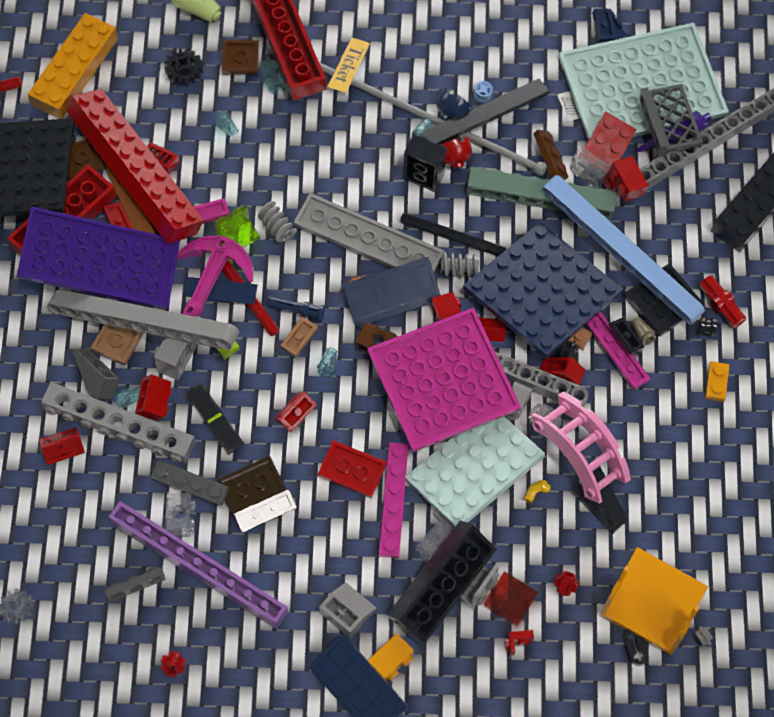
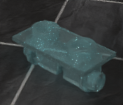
M266 55L267 61L260 62L259 68L263 78L266 79L265 82L269 92L276 94L280 88L286 91L285 81L278 72L279 66L276 60H272Z

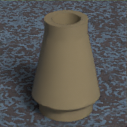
M641 317L631 321L636 336L644 346L651 344L656 339L655 331Z

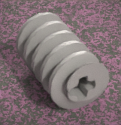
M270 201L261 208L258 213V219L262 221L266 229L275 237V241L282 243L292 238L296 234L297 229L292 228L293 224L291 222L287 223L289 219L284 217V212H279V206L275 207L276 202Z
M443 252L440 275L443 270L445 276H448L449 272L452 271L453 277L456 276L457 272L460 273V277H463L464 273L467 272V276L470 278L472 273L474 275L478 273L479 260H477L476 254L473 255L472 259L469 258V254H466L464 259H462L461 253H458L457 258L454 257V253H451L449 258H447L446 252Z

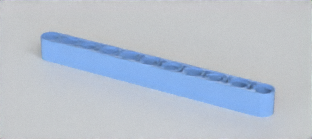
M555 175L542 187L544 194L686 323L691 325L705 312L703 305L560 176Z

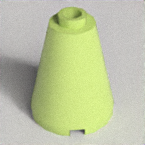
M171 0V4L209 22L217 21L221 16V8L214 0Z

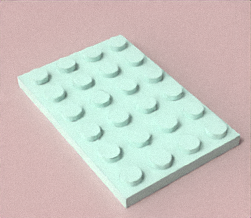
M501 417L452 437L406 475L405 478L427 502L455 527L460 520L468 523L545 458V453L509 420Z

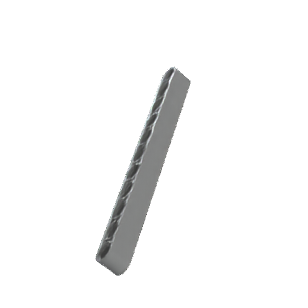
M774 88L701 131L700 135L705 145L702 144L700 146L667 152L666 156L659 157L642 167L640 170L643 176L648 179L646 180L649 185L648 189L774 113V101H772L774 100ZM693 136L692 138H690V139H688V140H689V141H694V140H697V139H696L695 136Z
M60 289L55 291L47 305V308L57 315L225 350L232 348L239 334L238 328L229 323Z

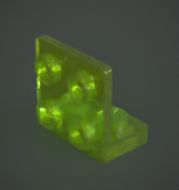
M246 205L242 208H236L226 217L219 218L214 224L216 236L220 235L233 239L243 248L260 239L259 233L250 223L249 210Z

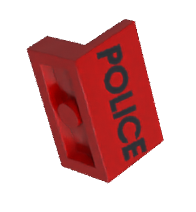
M77 427L39 439L47 465L85 453Z

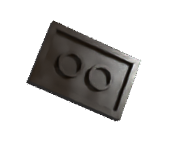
M271 456L216 480L217 483L230 488L225 501L232 516L239 511L287 490Z

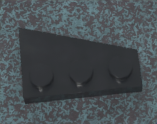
M600 466L593 471L597 483L605 477ZM581 483L572 490L571 493L612 534L627 522L628 518L610 484L600 490L602 498L600 504L585 497Z

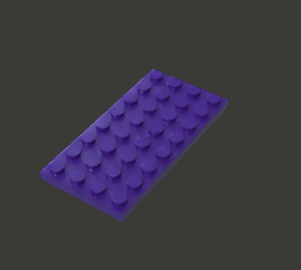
M31 206L16 278L168 310L180 240L167 244L161 235Z

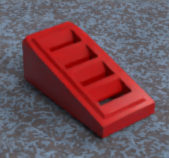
M152 142L147 145L149 150L153 149V155L157 152L159 153L155 158L168 174L179 164V156Z

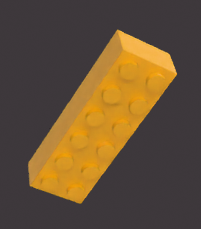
M84 13L29 91L28 98L31 106L53 117L63 119L67 114L66 110L71 97L83 91L118 40L116 27Z

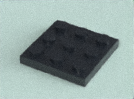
M670 263L662 267L666 273L699 301L703 307L705 306ZM642 282L625 292L626 298L659 337L684 321Z

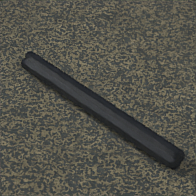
M403 213L400 222L496 256L501 255L506 250L504 246L408 213Z

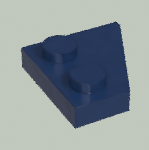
M593 9L592 15L598 42H609L631 37L630 34L627 35L623 30V24L616 18L611 9Z

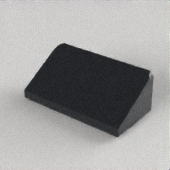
M624 318L608 324L630 354H640L644 349V345Z

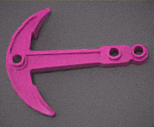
M220 235L205 236L191 241L178 251L177 260L192 256H202V252L211 253L195 292L184 309V315L201 316L204 304L228 259L235 261L246 274L248 281L253 282V263L246 250L233 239Z

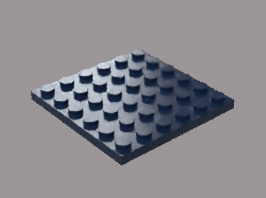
M541 222L463 285V290L545 359L623 293L621 286Z

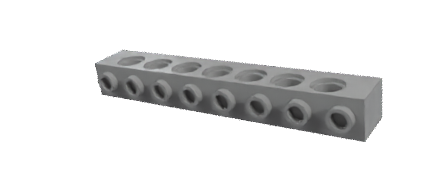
M53 382L50 383L41 401L44 411L48 414L61 415L66 421L73 422L74 420L85 428L90 429L92 427L97 429L103 435L108 436L110 434L116 436L115 438L121 442L129 441L137 448L150 449L152 453L158 456H168L170 460L176 463H180V461L186 463L195 445V438L190 434ZM64 401L69 402L66 406H60ZM86 408L84 413H78L79 409ZM98 415H104V418L101 420L95 419ZM115 422H122L118 427L113 426ZM135 428L140 429L136 434L131 433ZM152 435L158 436L156 440H149V437ZM169 442L176 443L174 447L166 446Z

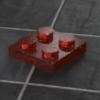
M504 571L483 606L518 627L539 592Z

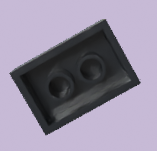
M413 134L404 151L402 179L436 193L445 176L448 148L440 143L431 142L423 136Z

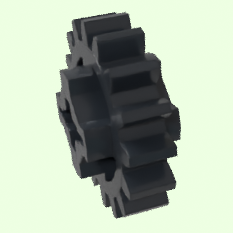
M181 48L178 53L172 51L173 56L168 55L167 61H164L167 79H172L173 84L178 81L179 86L183 82L187 86H189L190 81L196 83L195 78L200 79V73H203V61L200 55H196L194 50L189 53L188 48H186L185 52H182Z

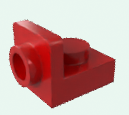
M534 631L509 632L507 638L504 639L505 650L509 651L510 656H514L515 644L518 646L530 645V642L534 640Z

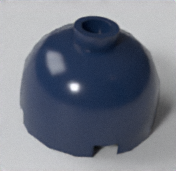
M446 87L441 90L436 99V107L440 112L439 116L443 120L447 121L454 117L464 116L473 109L457 93L450 94L451 90Z

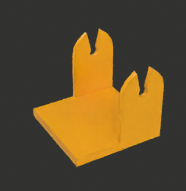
M637 547L615 584L600 616L625 630H630V633L638 637L641 636L646 642L672 655L698 612L699 603L708 586Z

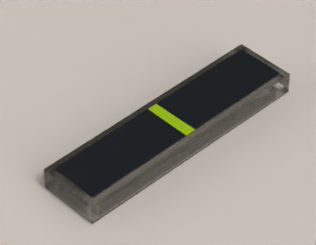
M202 383L186 393L187 398L227 455L244 446L243 440Z

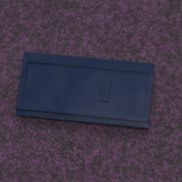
M428 256L342 284L356 328L363 326L365 323L369 324L430 304L432 298L441 295Z
M343 633L309 666V669L352 717H400L409 707Z

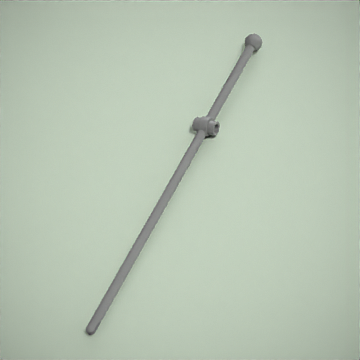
M320 63L324 73L331 76L334 75L335 69ZM353 78L350 84L436 125L445 122L441 118ZM471 132L464 133L453 139H459V142H461L465 137H469L471 141L533 169L534 173L538 176H543L547 170L544 162L535 163Z

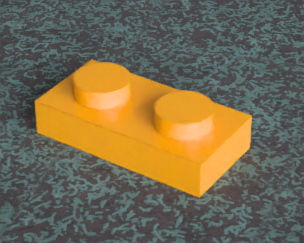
M710 361L705 399L725 401L730 364Z

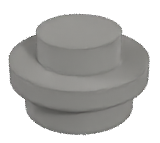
M699 627V630L695 633L703 646L711 645L710 640L713 637L707 628L703 630L702 627Z

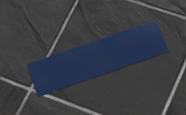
M187 277L184 291L185 297L193 296L200 278ZM216 280L207 299L254 304L258 284Z

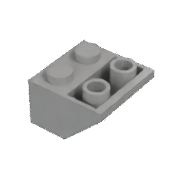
M344 583L334 590L319 606L320 614L350 639L377 609L348 583Z

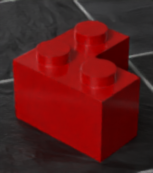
M633 156L614 161L604 179L605 188L612 192H617L624 201L644 196L649 187Z

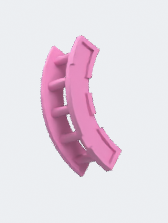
M562 392L558 395L559 407L547 416L542 417L534 412L531 414L533 429L549 439L562 451L575 469L582 484L585 497L600 504L602 502L601 489L615 479L623 483L631 480L625 458H621L617 450L620 446L602 420L592 410L588 412L582 407L581 401ZM563 413L573 418L571 422L561 429L551 423ZM582 425L590 435L575 446L566 434L577 426ZM596 441L603 454L588 464L581 451ZM607 461L610 473L597 483L592 471Z

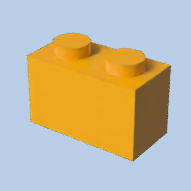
M396 633L368 661L386 681L388 679L392 681L399 674L397 670L402 666H408L412 662L414 650Z

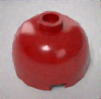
M465 137L462 142L456 139L442 144L448 148L446 166H453L454 169L464 167V162L468 161L472 155L469 137Z

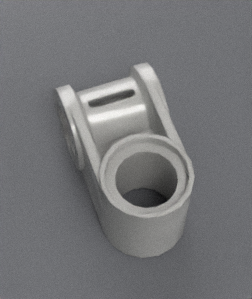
M515 381L512 389L518 399L521 410L506 415V418L509 420H517L521 416L533 388Z

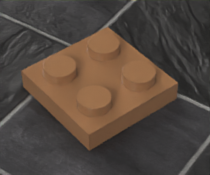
M104 324L91 346V351L126 366L142 338L143 332Z

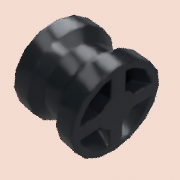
M700 317L698 334L715 336L717 319L713 317L711 319Z

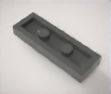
M154 567L148 569L143 575L129 577L127 581L121 584L113 583L104 591L110 603L162 582L166 578L162 567L158 569Z

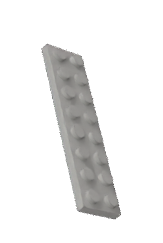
M309 193L293 222L295 227L390 268L428 256L433 272H435L444 250L312 193Z

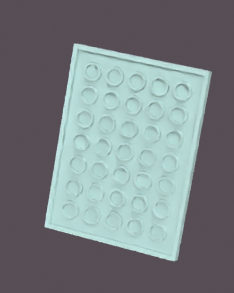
M694 23L559 52V59L588 140L605 111L636 128L637 130L633 137L651 133L639 100L640 88L648 87V90L682 84L692 112L697 110L701 115L709 112L712 119L728 115L729 111ZM674 91L670 95L679 98L681 94L679 91ZM660 95L653 96V99L659 102L664 98ZM666 99L664 104L672 108L675 102ZM678 104L675 110L684 113L686 108ZM662 108L658 111L659 114L665 117L669 112ZM672 113L669 119L676 122L680 117ZM665 123L664 129L671 126V124Z

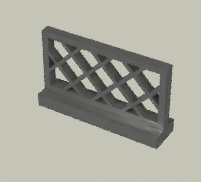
M682 84L648 90V87L640 88L639 100L659 157L666 156L667 152L703 144ZM679 91L681 95L679 98L670 95L671 92ZM660 95L664 98L659 102L653 99V96ZM666 99L675 102L672 108L664 104ZM678 104L686 108L684 113L675 110ZM660 108L669 111L666 117L658 113ZM672 113L680 117L677 122L669 119ZM683 119L691 123L689 128L680 124ZM665 123H668L674 127L669 131L664 129L663 126ZM677 128L685 131L682 137L674 133ZM689 133L695 136L697 140L689 141L685 138ZM672 137L679 142L675 145H669L668 140Z

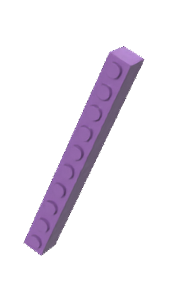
M120 501L108 518L111 525L275 629H278L288 614L286 605Z

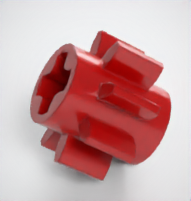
M563 571L561 575H556L553 586L557 587V593L570 596L571 592L576 593L579 581L576 580L575 574Z
M169 651L168 656H162L160 670H163L166 676L177 677L178 672L183 674L186 659H183L180 653Z

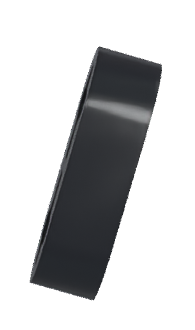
M627 629L623 638L629 659L633 665L643 666L649 658L644 638L641 636L637 637V645H634L633 640L628 639L630 630ZM637 648H638L639 654H641V655L643 654V655H644V657L642 658V661H639L638 658H636V659L634 658V656L637 654V652H636V649H637Z

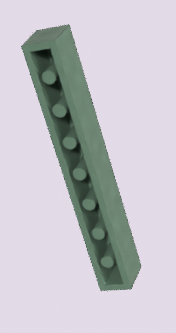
M471 167L467 195L562 211L542 190V187L550 180L540 179L535 176H522L518 173H504L501 170L493 171L483 167ZM568 183L605 218L612 220L617 192H612L609 189L600 190L591 186L583 187L574 183Z

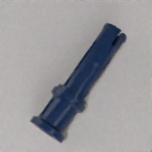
M271 295L268 296L266 304L267 307L301 314L304 318L318 319L319 322L322 321L325 312L324 305L316 306L307 301L299 303Z

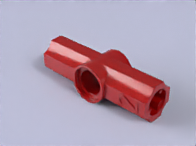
M713 275L706 277L699 283V287L709 298L713 310L717 314L721 313L733 329L746 321V316L735 304L734 296L730 291L724 290Z

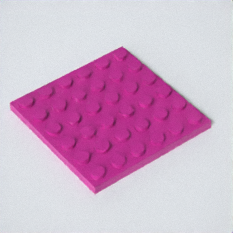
M474 308L367 348L412 452L521 410L518 399Z

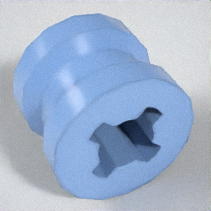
M487 81L478 82L475 86L474 99L480 104L489 102L492 98V85Z

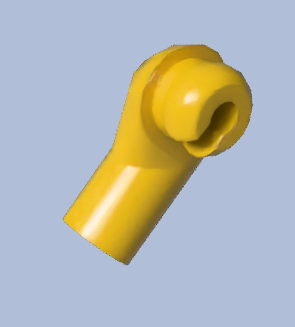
M545 480L531 484L523 500L532 504L537 493L541 491L542 493L549 492L550 484Z

